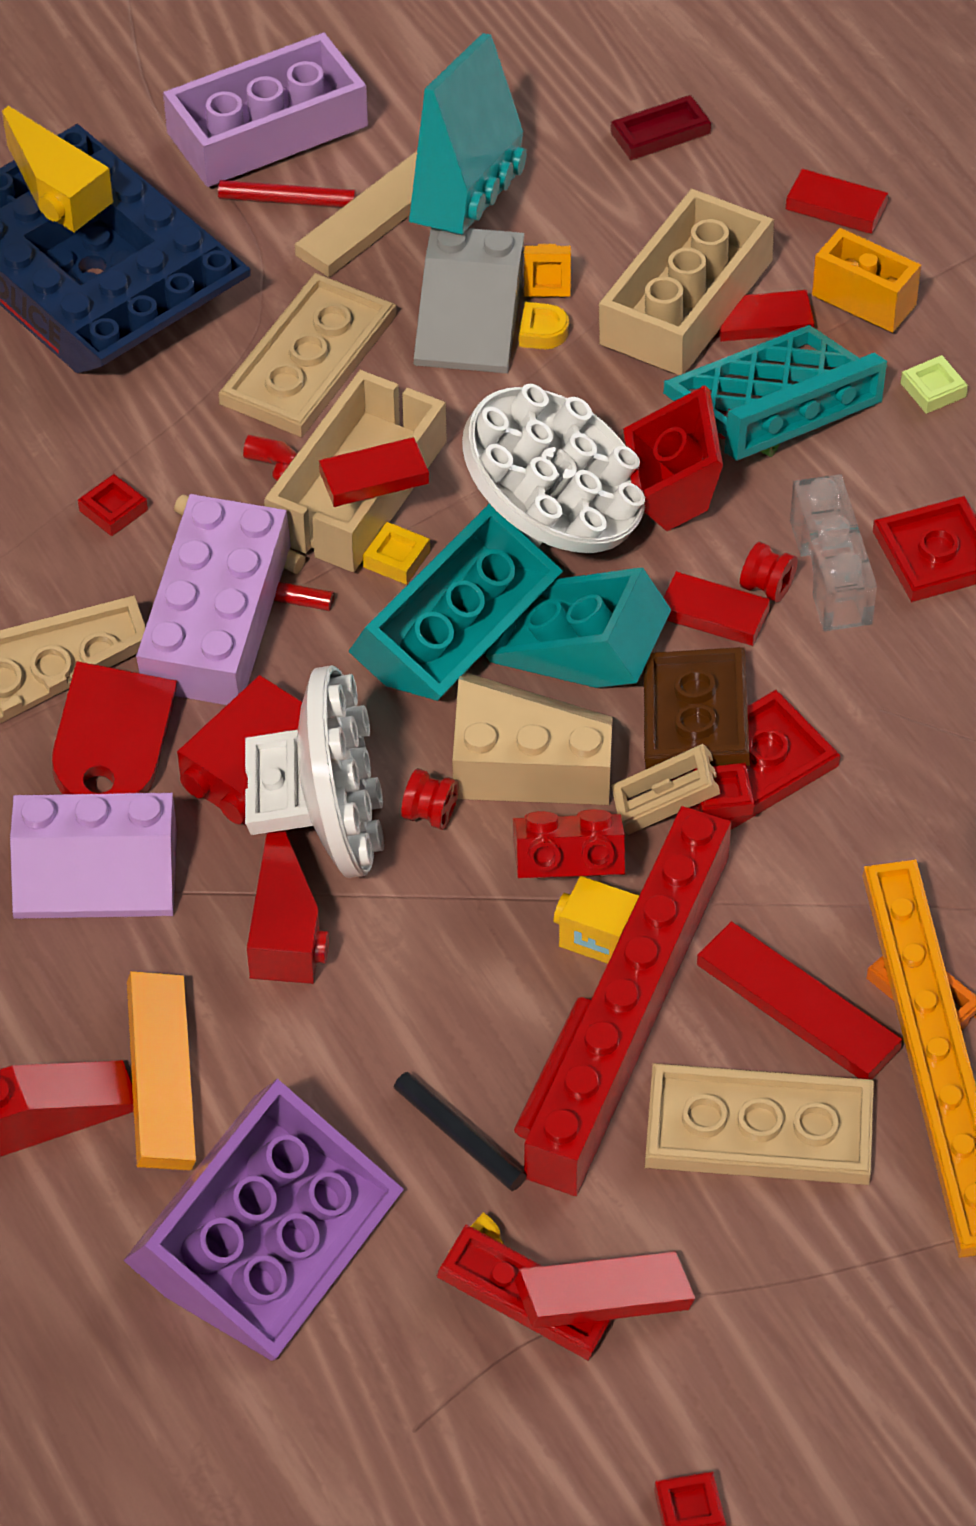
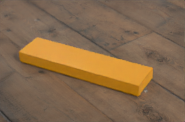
M131 971L127 980L137 1167L192 1171L196 1161L184 975Z

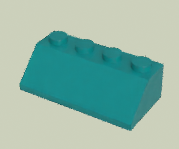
M489 503L363 629L348 652L385 686L438 701L456 683L459 677L557 579L563 570L521 531L501 516Z

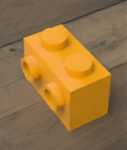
M839 228L815 255L812 296L893 333L917 305L921 264Z

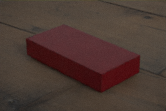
M688 95L611 121L610 133L630 161L711 134V121L694 98Z

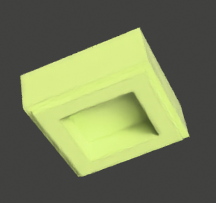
M942 355L902 371L901 385L926 414L967 396L968 385Z

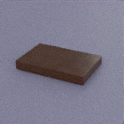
M745 647L654 652L650 654L644 667L645 769L701 744H704L711 752L713 761L710 764L712 766L745 763L746 766H750Z

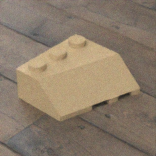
M465 672L458 679L452 760L453 779L459 782L457 799L609 805L613 717Z

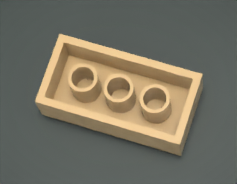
M691 188L600 301V345L677 375L686 373L739 301L748 293L772 262L774 219Z

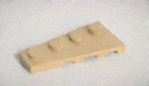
M135 595L0 630V724L69 689L76 661L110 668L137 654L146 627Z

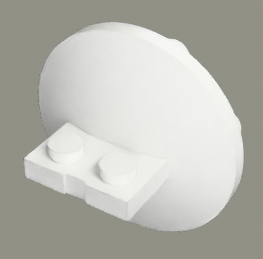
M526 384L523 387L506 388L488 395L477 405L468 418L463 431L462 446L464 459L473 481L491 506L538 548L542 543L571 552H601L621 544L639 524L645 509V496L639 487L631 483L630 478L640 465L639 457L632 449L626 447L623 441L605 422L592 413L590 406L584 400L578 397L565 398L561 395L545 391L537 385Z
M331 665L318 667L312 671L301 706L298 730L245 738V772L248 777V788L245 789V824L250 835L314 826L322 845L340 872L346 878H354L367 875L373 864L374 852L384 850L381 823L379 820H372V810L383 807V796L378 777L371 778L370 759L364 742V737L370 735L369 717L365 705L356 706L358 695L354 676L352 674L343 675L338 668Z

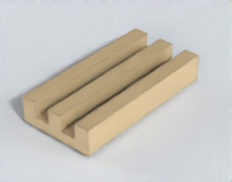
M704 744L611 785L617 814H621L623 829L628 835L678 813L681 806L690 808L720 794L719 785L714 781V778L717 777L715 768L710 764L713 761L712 754ZM696 768L698 769V770H695V771H693V772H691V773H689V774H687V775H684V776H682V777H680V778H678V779H675V780H673V781H670L671 779L676 778V777H678V776H680V775H682V774H684V773H687V772H689V771H691V770H693V769H696ZM649 789H652L651 791H649V792H647V793H644V794H642V795H640V796H638V797H636V798H633V799L627 801V799H629V798H631V797H633V796H636V795H638V794H640V793H642V792H645V791H647V790H649Z

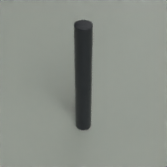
M405 1072L396 1080L394 1089L510 1191H515L522 1185L526 1174L409 1072Z

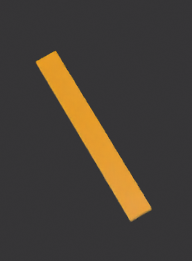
M917 860L864 866L862 877L959 1258L976 1256V1084Z

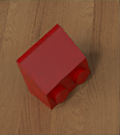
M704 385L623 428L626 447L632 449L640 460L639 467L630 476L631 483L639 487L644 493V512L666 532L708 511L723 467L711 392Z

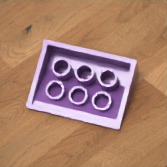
M276 1079L252 1098L123 1261L167 1299L273 1361L278 1357L404 1189L279 1079Z

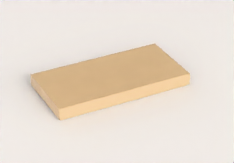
M314 273L220 390V405L303 437L395 319L396 304Z
M653 1063L645 1168L869 1185L871 1175L874 1080Z

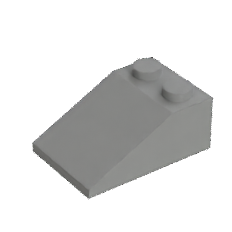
M431 227L425 257L415 342V366L508 374L524 278V233L468 228L463 234H458Z

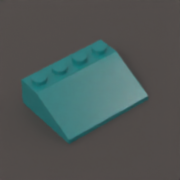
M482 33L424 90L409 222L463 234L475 220H480L483 211L489 205H494L497 196L502 190H507L516 175H521L524 170L527 150L521 147L523 129L492 35Z

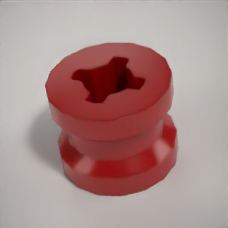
M757 542L749 552L740 575V587L748 591L759 589L766 593L768 599L780 602L788 592L794 579L798 564L797 556L789 553L776 554L772 552L770 545Z
M419 768L415 769L404 792L401 807L402 818L410 821L422 818L429 820L434 828L445 829L456 805L459 790L458 780L450 777L442 780L431 778L428 771Z

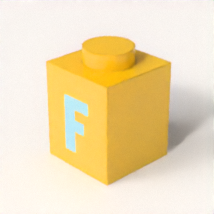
M580 876L571 894L563 893L555 909L553 921L559 924V947L608 964L639 896Z

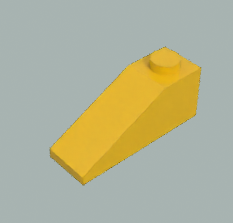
M10 106L2 110L7 146L36 204L47 219L52 222H58L72 232H75L113 203L109 167Z

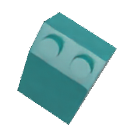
M643 567L559 578L490 646L485 656L490 663L594 688L634 684L638 682L671 612V608Z

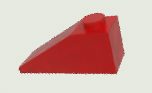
M285 830L266 833L247 943L250 979L314 984L317 963L326 964L329 932L320 931L319 909Z
M123 1060L11 1065L0 1069V1157L134 1112L132 1082Z

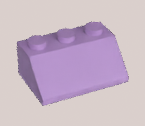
M173 793L13 795L10 848L14 919L173 916L177 844Z

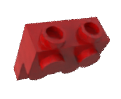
M587 809L580 811L575 816H558L552 812L535 811L526 814L522 818H513V842L518 878L625 874V835L621 814H611L608 811L599 809Z

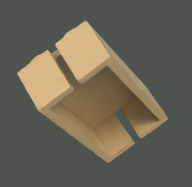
M359 370L264 499L265 507L287 510L290 548L306 554L312 547L314 548L315 558L354 573L362 562L366 549L384 524L392 520L413 488L333 507L319 472V460L414 437L428 468L446 443V402L406 388L402 393V427L399 425L398 384Z

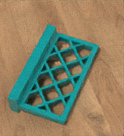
M807 325L664 381L663 394L676 401L691 393L689 391L691 389H698L704 385L712 391L711 398L717 432L725 437L724 452L738 461L882 402L887 360L875 352L859 358L811 325ZM805 344H808L816 350L797 348ZM765 360H768V361H778V362H785V365L769 364V363H760V362L765 361ZM790 363L816 365L819 368L790 366ZM824 366H826V367H835V368H834V369H831V370H827V369H824ZM730 374V375L749 376V378H748V379H739V378H729V377H724V376ZM754 377L783 381L782 383L754 380ZM788 381H797L799 383L788 384ZM718 392L746 394V398L717 394ZM752 395L763 396L758 399L751 398ZM718 410L728 411V416L726 417Z

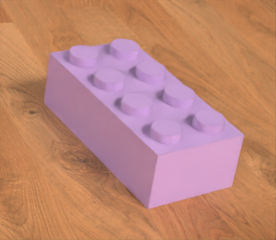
M324 32L163 92L167 133L206 187L217 184L220 180H228L368 126L366 84Z
M189 494L136 655L140 674L176 680L175 696L223 705L230 703L247 687L276 595V589L291 546L287 510Z

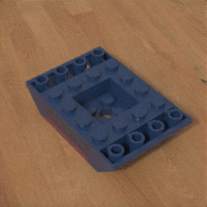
M78 123L57 136L109 167L113 203L77 231L72 232L60 223L52 222L44 216L36 204L15 160L0 168V306L77 374L102 367L251 276V269ZM89 269H101V270H103V271H102L101 273H99V274H96V273H93V272H85V271H87V270H89Z

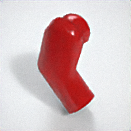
M253 435L247 436L243 448V457L245 459L274 464L275 468L273 469L272 476L276 481L279 480L297 455L283 441Z

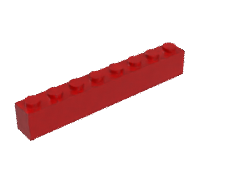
M684 806L680 807L524 1143V1173L526 1174V1180L577 1196L728 861L731 821Z

